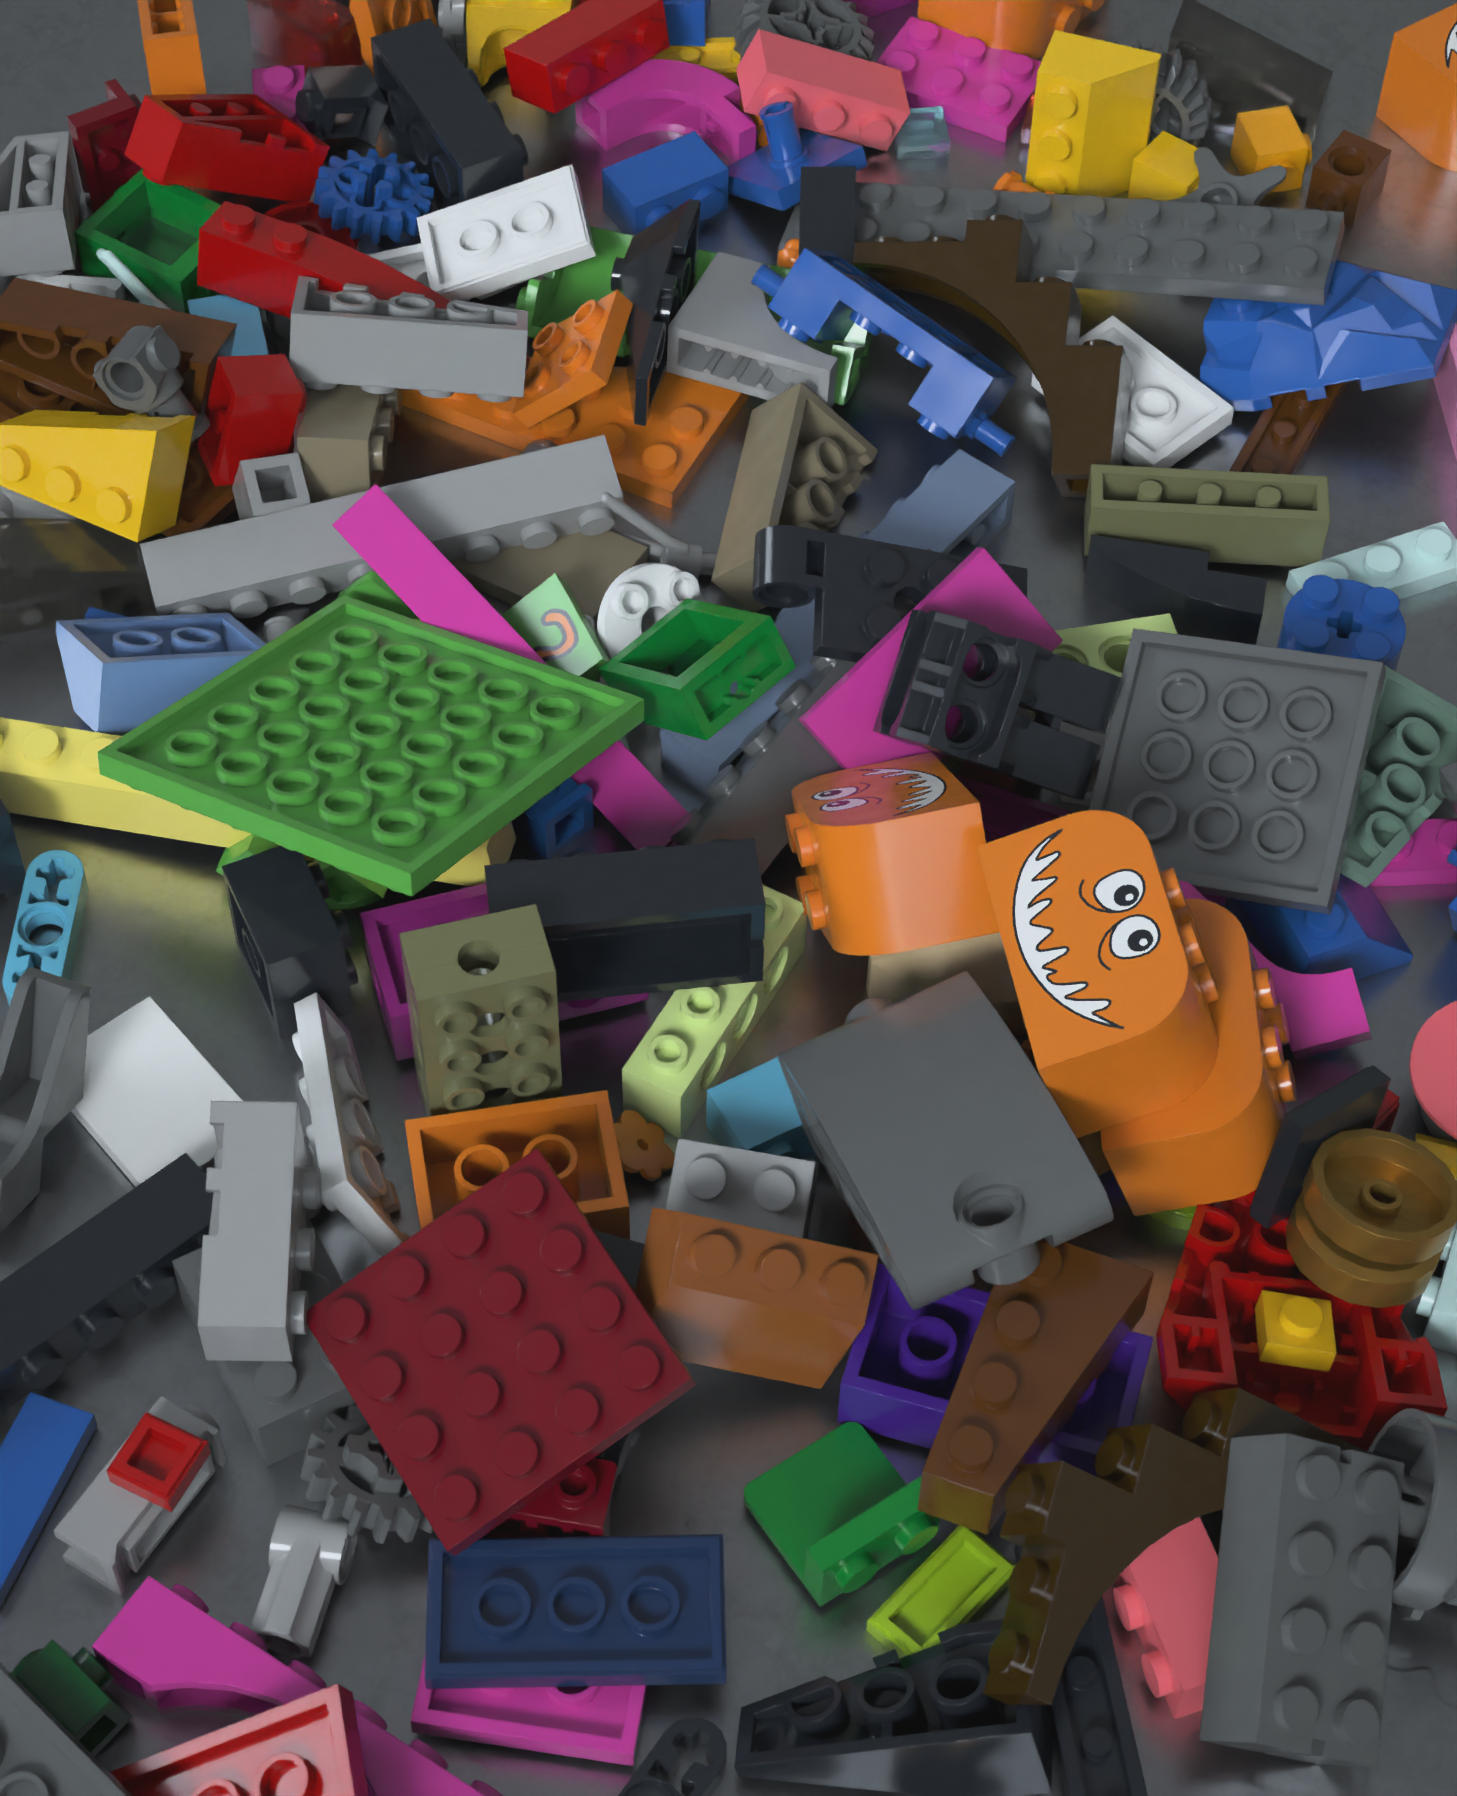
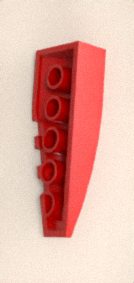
M224 201L199 229L198 286L290 319L299 276L318 278V290L339 292L343 291L345 283L369 286V294L381 300L389 301L390 298L399 296L402 292L425 295L426 298L433 300L435 308L447 310V304L451 302L431 288L371 256L331 238L306 230L298 224L286 223L253 211L244 205ZM526 355V368H525V370H526V369L528 368V366H529L530 357H529L528 355Z

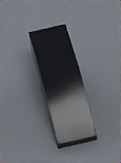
M1091 535L1084 583L1109 601L1140 618L1170 613L1179 635L1256 645L1263 615L1267 579L1207 570L1210 552Z

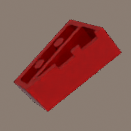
M256 94L144 95L124 155L143 168L142 174L147 179L160 185L172 186L176 184L274 200L299 202L310 201L316 179H318L319 168L323 166L330 146Z

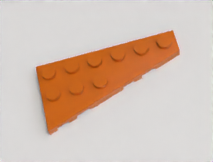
M613 366L607 385L530 428L513 415L518 397H511L506 402H488L479 399L477 394L454 392L452 396L447 398H431L420 394L419 390L402 389L401 405L523 451L529 443L538 439H547L555 442L557 445H563L605 435L621 489L672 509L744 406L749 395L666 372L646 426L636 425L633 419L626 367Z

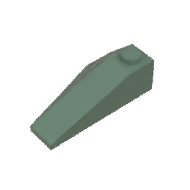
M1385 666L1386 676L1341 869V874L1364 887L1369 886L1410 840V837L1420 825L1441 805L1445 796L1440 786L1439 769L1457 760V706Z

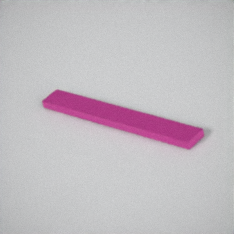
M377 484L370 488L332 524L339 534L422 622L548 665ZM620 740L570 777L578 785L584 782L592 789L593 804L636 850L654 845L669 847L674 842L669 837V832L688 813Z

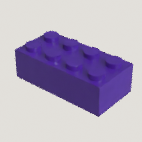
M878 1263L865 1326L853 1342L841 1380L837 1423L857 1422L868 1432L931 1449L990 1293L965 1287L914 1311L885 1265ZM1128 1331L1114 1351L1110 1363L1098 1379L1095 1378L1076 1404L1073 1415L1062 1431L1055 1434L1040 1455L1038 1463L1064 1461L1096 1476L1095 1459L1100 1446L1105 1441L1108 1428L1132 1425L1154 1337Z

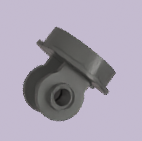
M1405 1409L1387 1421L1377 1434L1368 1452L1371 1455L1404 1463L1402 1497L1399 1503L1400 1519L1392 1606L1402 1619L1418 1621L1425 1610L1432 1609L1443 1601L1457 1606V1420L1418 1409Z

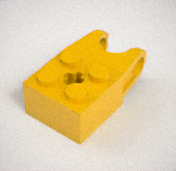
M467 0L468 69L471 68L475 72L480 87L482 88L489 81L490 76L495 71L507 67L504 47L577 6L578 0Z

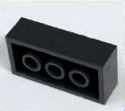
M430 18L371 37L374 78L389 106L382 127L406 162L413 161L416 163L415 174H428V186L434 188L433 202L439 210L524 181L523 167L528 165L529 159L521 136L517 133L512 135L504 123V118L498 104L495 101L489 102L481 91L475 72L471 68L465 69L458 58L451 38L448 36L443 37Z

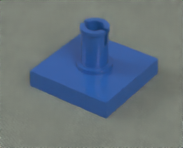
M781 101L769 104L759 111L769 145L727 166L729 169L728 194L784 211L800 202L801 166L856 167L857 172L868 166L863 146L802 128L798 129L792 102Z

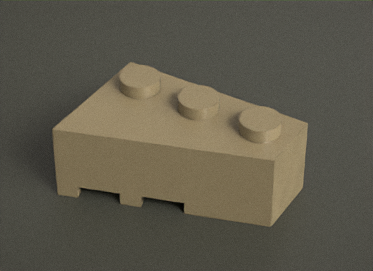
M337 384L335 388L328 390L312 389L297 435L298 453L311 504L367 491L375 484L379 488L381 487L383 471L386 468L387 444L388 442L392 443L394 437V415H400L402 389L395 388V391L387 394L369 393L362 390L358 385Z

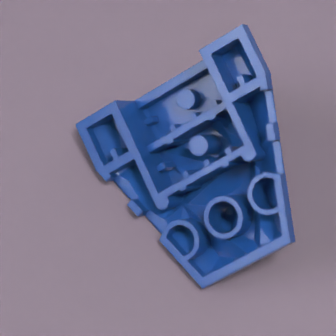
M1337 259L1325 305L1214 298L1204 319L1203 335L1207 352L1200 366L1199 381L1233 406L1234 411H1259L1273 408L1271 399L1273 395L1306 390L1308 401L1326 398V385L1357 380L1361 390L1365 391L1435 378L1457 322V290Z

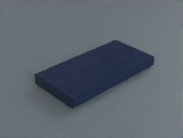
M723 1534L480 1538L456 1556L446 1551L440 1539H429L425 1648L426 1689L726 1684Z

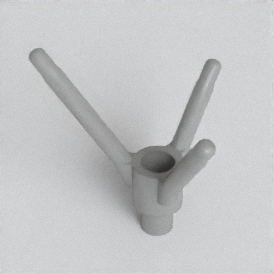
M605 492L601 495L600 500L603 504L657 542L613 528L610 531L647 546L648 554L658 556L660 564L676 567L694 575L696 579H698L699 574L712 576L717 553L704 552L701 545L688 544L673 537L610 493Z

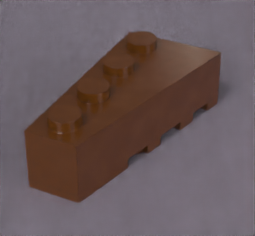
M14 278L0 296V369L105 414L125 416L135 413L134 410L123 409L111 402L92 376L94 366L97 361L108 356L115 345L132 327L144 325L154 328L161 325L167 335L175 342L181 353V364L177 370L184 378V382L180 389L198 413L203 412L205 414L217 358L231 356L237 324ZM199 437L190 443L191 450H194L198 444Z
M1045 1238L1036 1241L1041 1260L1035 1271L1021 1281L1011 1284L993 1285L922 1471L918 1511L988 1535L1005 1511L1006 1492L1017 1475L1019 1465L1039 1462L1040 1455L1055 1434L1062 1431L1073 1415L1076 1404L1095 1378L1098 1379L1110 1363L1114 1351L1128 1331L1131 1332L1144 1315L1154 1275L1153 1271L1066 1242L1056 1247H1051Z

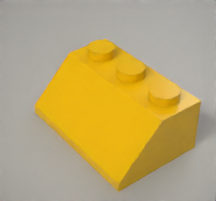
M1055 30L1037 71L1025 183L1043 193L1051 190L1061 195L1112 197L1129 191L1133 159L1149 142L1162 54Z

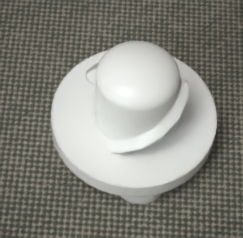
M659 563L639 564L620 574L607 589L600 605L597 620L598 639L609 659L613 658L685 599L689 598L704 602L699 590L698 580L694 575L676 567ZM669 666L666 667V668L662 671V673L668 674V673H669Z

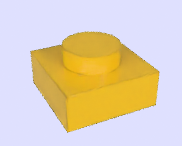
M1262 1290L1255 1307L1259 1362L1329 1372L1337 1354L1331 1301Z

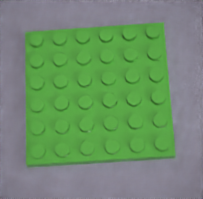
M343 595L98 751L100 775L126 784L135 790L149 793L177 804L183 809L200 813L228 824L234 829L251 833L279 844L285 849L302 853L335 866L341 871L353 873L386 886L392 891L413 897L644 721V698Z

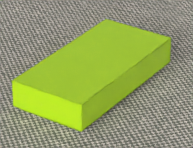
M959 1525L867 1620L866 1631L889 1651L896 1649L899 1659L941 1643L937 1633L960 1624L973 1623L1009 1586L1010 1576L1016 1565L974 1530Z

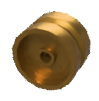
M1368 1128L1341 1131L1321 1143L1311 1162L1303 1182V1190L1293 1207L1286 1225L1287 1250L1298 1269L1321 1290L1348 1303L1375 1308L1407 1304L1425 1292L1444 1251L1443 1249L1457 1222V1180L1448 1166L1425 1146L1399 1134Z

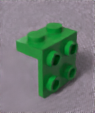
M857 1422L842 1424L753 1479L744 1488V1504L820 1607L841 1593H850L866 1584L879 1569L902 1554L909 1555L924 1547L938 1532L940 1518L917 1510L922 1476L906 1484L864 1427Z

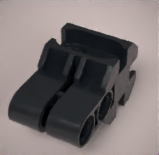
M912 609L873 731L906 744L937 752L936 754L990 770L1074 799L1084 800L1101 746L1059 731L1061 723L1065 722L1086 730L1106 734L1123 679L1054 654L1029 641L1015 637H1006L989 631V627L937 611L926 613L921 610ZM975 645L978 653V664L975 675L969 678L963 670V665L971 646ZM956 706L960 711L961 718L952 738L948 739L945 731L946 716L948 710ZM1018 707L1036 712L1034 722L1016 714Z

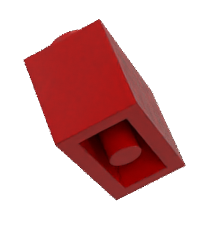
M285 354L222 356L217 358L205 409V415L211 421V424L199 437L197 449L214 486L233 485L240 461L294 452V429L298 413H303L306 406V390L303 381L300 378H296Z

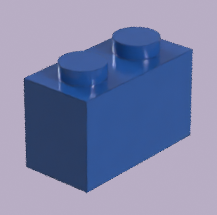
M693 131L603 168V211L622 233L631 235L638 234L689 199L701 201L700 221L728 210L729 169L700 136Z

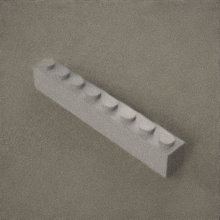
M605 435L380 487L449 561L465 557L468 562L481 563L496 557L500 553V549L523 545L527 549H540L554 543L559 536L577 532L587 536L599 535L610 530L614 525L623 523V518L600 500L601 495L608 492L623 501L622 490ZM367 491L141 543L140 547L158 616L228 612L237 618H251L262 614L267 608L290 602L295 604L316 602L328 593L344 590L367 572H375L332 526Z

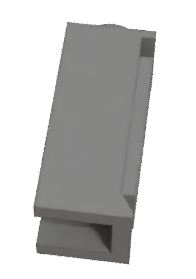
M161 1396L148 1412L209 1443L211 1454L173 1512L109 1481L106 1470L124 1445L123 1443L53 1530L58 1539L70 1545L62 1555L66 1563L121 1597L125 1594L126 1579L129 1571L132 1569L137 1572L213 1475L215 1472L213 1463L215 1462L221 1467H224L227 1463L219 1424L206 1411L193 1404H187L184 1408H181Z

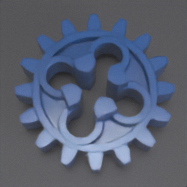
M369 149L367 156L360 157L354 150H348L347 160L333 155L330 157L329 167L320 166L318 179H316L314 204L319 205L318 215L320 218H332L331 229L334 231L346 227L351 229V239L356 240L361 234L370 235L372 243L376 244L379 243L382 235H388L396 243L401 241L402 231L412 236L418 235L417 218L431 212L434 188L428 186V174H415L416 163L413 161L402 165L397 163L396 153L392 152L385 159L378 157L375 149ZM376 185L374 206H372L374 186Z

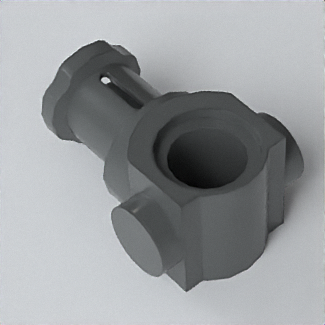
M144 325L132 327L106 358L96 362L92 376L114 405L123 409L134 410L137 414L146 412L149 417L195 415L191 443L200 437L211 424V421L203 412L198 413L180 389L184 382V378L177 370L181 364V353L175 342L167 335L161 325L154 328Z

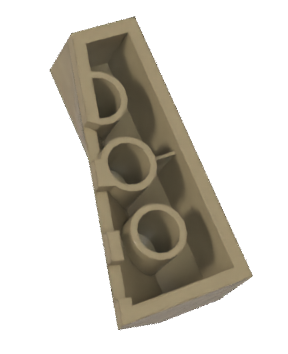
M802 382L756 407L751 412L711 581L747 611L754 613L767 607V605L756 601L752 595L756 533L763 528L775 525H792L828 532L830 528L838 525L845 512L842 509L844 501L848 495L858 489L863 480L860 474L863 467L871 463L879 451Z

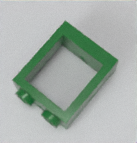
M142 168L125 185L120 186L107 202L93 215L87 217L80 224L79 228L74 231L82 273L91 277L117 278L97 257L98 249L110 250L157 299L161 300L173 311L189 314L187 300L211 297L218 293L197 285L199 229L221 204L180 185L164 186L152 182L142 174ZM150 217L198 238L172 265L164 263L124 243ZM125 287V293L128 294V295H130V296H132V297H134V298H136V297Z
M687 598L601 666L599 671L607 686L644 698V721L642 723L707 741L795 669L796 665L771 616ZM669 666V673H662V671ZM736 681L738 689L736 693L732 695L730 692L731 684Z

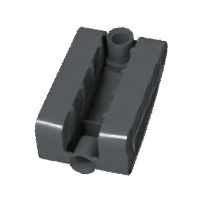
M967 971L896 1002L881 997L866 999L854 1006L847 1015L844 1025L777 1054L799 1118L815 1154L914 1311L974 1284L972 1271L975 1269L978 1270L979 1276L983 1280L995 1285L1021 1281L1031 1275L1039 1266L1041 1255L1036 1241L1045 1238L1051 1247H1056L1114 1219L1112 1207L1105 1189L1055 1100L1007 1025Z

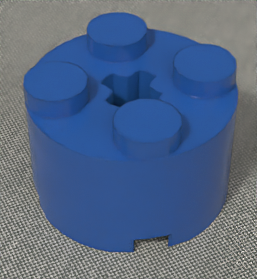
M1326 575L1311 576L1304 582L1303 588L1290 599L1286 606L1277 648L1383 662L1385 666L1396 671L1406 636L1405 621L1399 610V598L1393 591L1385 587H1372L1368 584L1348 579H1332Z

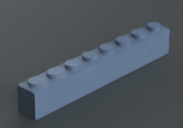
M958 449L942 465H934L925 475L922 484L907 498H899L891 506L886 518L871 532H863L858 538L924 550L930 548L935 552L968 557L976 548H984L1011 522L1016 481L963 450ZM815 598L807 605L795 608H782L774 622L796 668L707 741L661 728L659 737L661 739L662 769L705 797H710L705 792L709 782L728 765L735 766L745 754L740 748L744 739L761 723L765 721L770 723L780 711L775 705L779 696L798 679L805 680L814 669L809 661L813 656ZM736 681L733 682L730 687V692L732 695L735 694L738 689Z

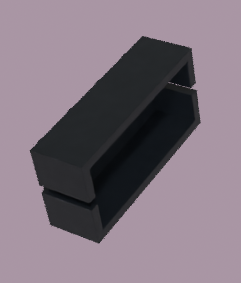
M754 838L742 840L715 839L702 844L672 847L654 845L632 851L603 854L584 852L572 857L533 861L515 859L503 864L484 865L488 914L536 904L556 970L557 1002L763 981L765 898Z

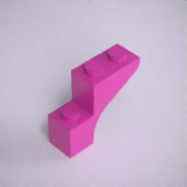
M1179 881L1185 899L1208 901L1192 884ZM1249 942L1258 968L1269 967L1276 998L1278 1003L1283 1004L1289 1029L1290 1042L1281 1045L1290 1044L1296 1060L1372 1040L1352 968L1326 974L1291 972L1270 962Z

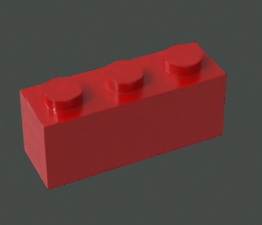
M588 0L504 47L512 97L556 114L670 47L663 0Z

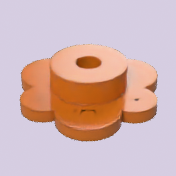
M625 1110L619 1115L614 1128L622 1169L629 1173L640 1172L646 1180L655 1181L661 1176L662 1172H666L673 1167L675 1159L672 1149L663 1142L665 1135L662 1128L653 1122L646 1123L645 1119L634 1110Z

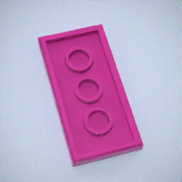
M976 548L913 609L926 613L937 611L989 627V631L1006 637H1015L1029 641L1051 652L1063 641L985 548ZM912 610L798 719L843 770L930 752L939 760L944 757L936 754L937 752L906 744L873 731ZM975 645L971 646L963 665V670L969 678L975 675L978 664V653ZM956 706L951 707L946 716L945 731L948 739L952 738L961 718L960 711Z

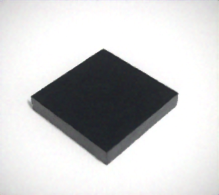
M1374 1065L1369 1068L1366 1067L1284 1114L1251 1203L1249 1215L1266 1229L1290 1216L1303 1190V1182L1321 1143L1341 1131L1372 1129L1391 1078Z

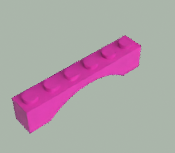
M150 1576L145 1579L92 1645L96 1658L115 1677L112 1682L160 1714L207 1711L252 1717L327 1688L324 1680L303 1663L293 1660L289 1666H286L266 1653L268 1650L266 1643L245 1625L233 1622L228 1628L208 1615L209 1608L206 1603L187 1587L174 1584L169 1589ZM354 1700L369 1796H503L496 1789L480 1780H474L471 1785L463 1782L447 1771L449 1768L447 1761L436 1750L419 1740H412L408 1746L386 1731L388 1728L387 1723L377 1712L366 1704Z

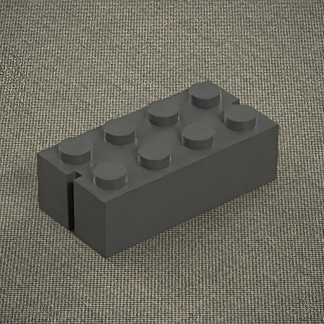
M1289 1433L1231 1438L1200 1741L1250 1751L1266 1752V1754L1314 1764L1378 1767L1400 1519L1399 1503L1402 1497L1404 1463L1355 1450L1340 1451V1446Z

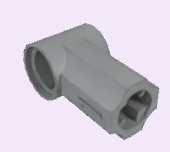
M290 1504L285 1505L281 1510L273 1530L268 1560L271 1569L250 1629L266 1643L267 1651L271 1655L296 1660L298 1657H311L335 1584L342 1585L347 1579L357 1548L359 1533L354 1537L348 1535L347 1525L349 1521L343 1517L326 1522L322 1518L323 1512Z

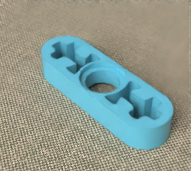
M65 850L44 852L34 858L27 868L2 978L9 1006L19 978L28 968H34L33 965L40 966L42 971L70 980L88 895V883L83 864L71 852ZM56 877H67V879H62L59 883L56 895L58 903L51 902L48 886L55 883ZM44 924H55L64 929L62 935L49 944H36L28 939L35 928Z

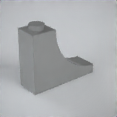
M718 251L668 326L666 372L765 400H771L802 382L832 408L835 398L838 357L825 354L807 346L778 326V322L773 318L768 309L769 295L751 284L756 271L764 263Z

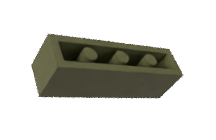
M1091 464L1084 509V555L1088 556L1091 535L1210 552L1208 562L1294 567L1321 561L1330 524L1328 476Z

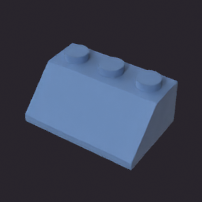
M228 612L56 620V636L74 712L94 732L119 736L127 734L266 645L264 641Z

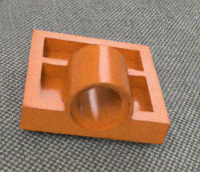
M617 289L598 301L592 299L585 302L574 315L559 324L552 322L546 325L533 341L532 348L534 353L529 368L525 372L524 397H518L513 415L530 428L607 385L633 303Z

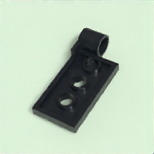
M792 525L769 526L761 529L755 535L752 595L756 601L777 608L800 607L809 604L815 598L813 655L857 663L903 619L895 609L894 597L903 596L909 598L917 606L967 557ZM998 563L1027 597L1028 568Z

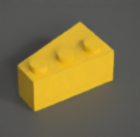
M33 410L0 423V486L132 541H142L176 525L195 415L147 417V414L130 413L125 416L99 415V412Z

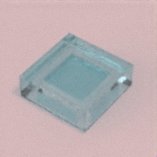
M942 106L910 108L909 116L893 140L897 160L949 156L950 138Z

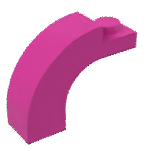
M648 59L575 102L576 123L606 151L639 135L659 131L682 134L695 131L727 165L756 151L757 128L752 118L747 113L740 111V87L725 76L696 64L676 60Z

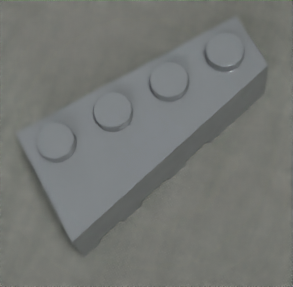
M298 277L291 310L289 364L296 378H300L305 387L316 390H328L335 388L337 384L358 385L362 390L374 394L391 393L395 391V388L419 390L420 394L431 398H447L452 396L454 392L477 394L479 399L488 402H506L511 397H524L528 311L459 300L449 302L447 310L435 308V302L421 294L402 292L399 296L392 297L388 301L377 299L369 294V286L345 283L343 291L330 292L318 290V278Z

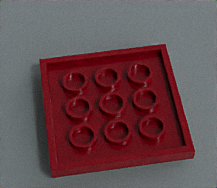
M538 1148L307 1310L306 1323L444 1548L454 1556L697 1385L546 1157Z

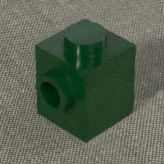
M52 1639L43 1649H36L22 1658L11 1672L94 1757L133 1718L106 1689L115 1678L113 1674L84 1646L75 1655H72Z

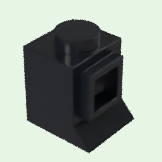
M367 65L308 67L302 90L298 91L295 100L298 119L318 139L357 137L376 146L389 107Z

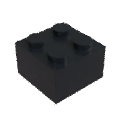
M278 846L222 866L237 945L280 1039L298 1032L294 1003L315 992L319 994L338 1018L353 1013L350 986L359 983L355 965L347 948L353 947V939L342 911L339 909L330 912L324 900L330 898V893L319 863L314 861L307 864L302 853Z

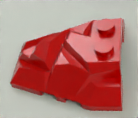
M1256 1190L1231 1200L1203 1205L1197 1204L1184 1243L1182 1256L1171 1284L1170 1294L1156 1332L1163 1389L1185 1411L1190 1407L1194 1393L1241 1388L1365 1451L1369 1449L1376 1432L1379 1433L1387 1421L1402 1410L1413 1408L1440 1416L1445 1415L1448 1407L1437 1355L1426 1337L1416 1338V1341H1414L1400 1318L1406 1304L1375 1308L1348 1303L1321 1290L1298 1269L1287 1250L1286 1225L1290 1216L1266 1229L1249 1215ZM1262 1290L1331 1301L1337 1354L1329 1372L1259 1362L1255 1307Z

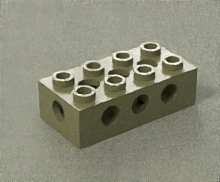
M536 904L399 933L417 1084L426 1117L563 1097L556 970ZM493 1090L504 1093V1095L496 1099H484V1093Z

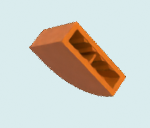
M137 0L151 94H207L192 0Z

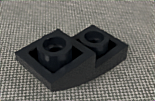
M801 166L799 256L804 248L835 252L853 264L855 248L856 167Z

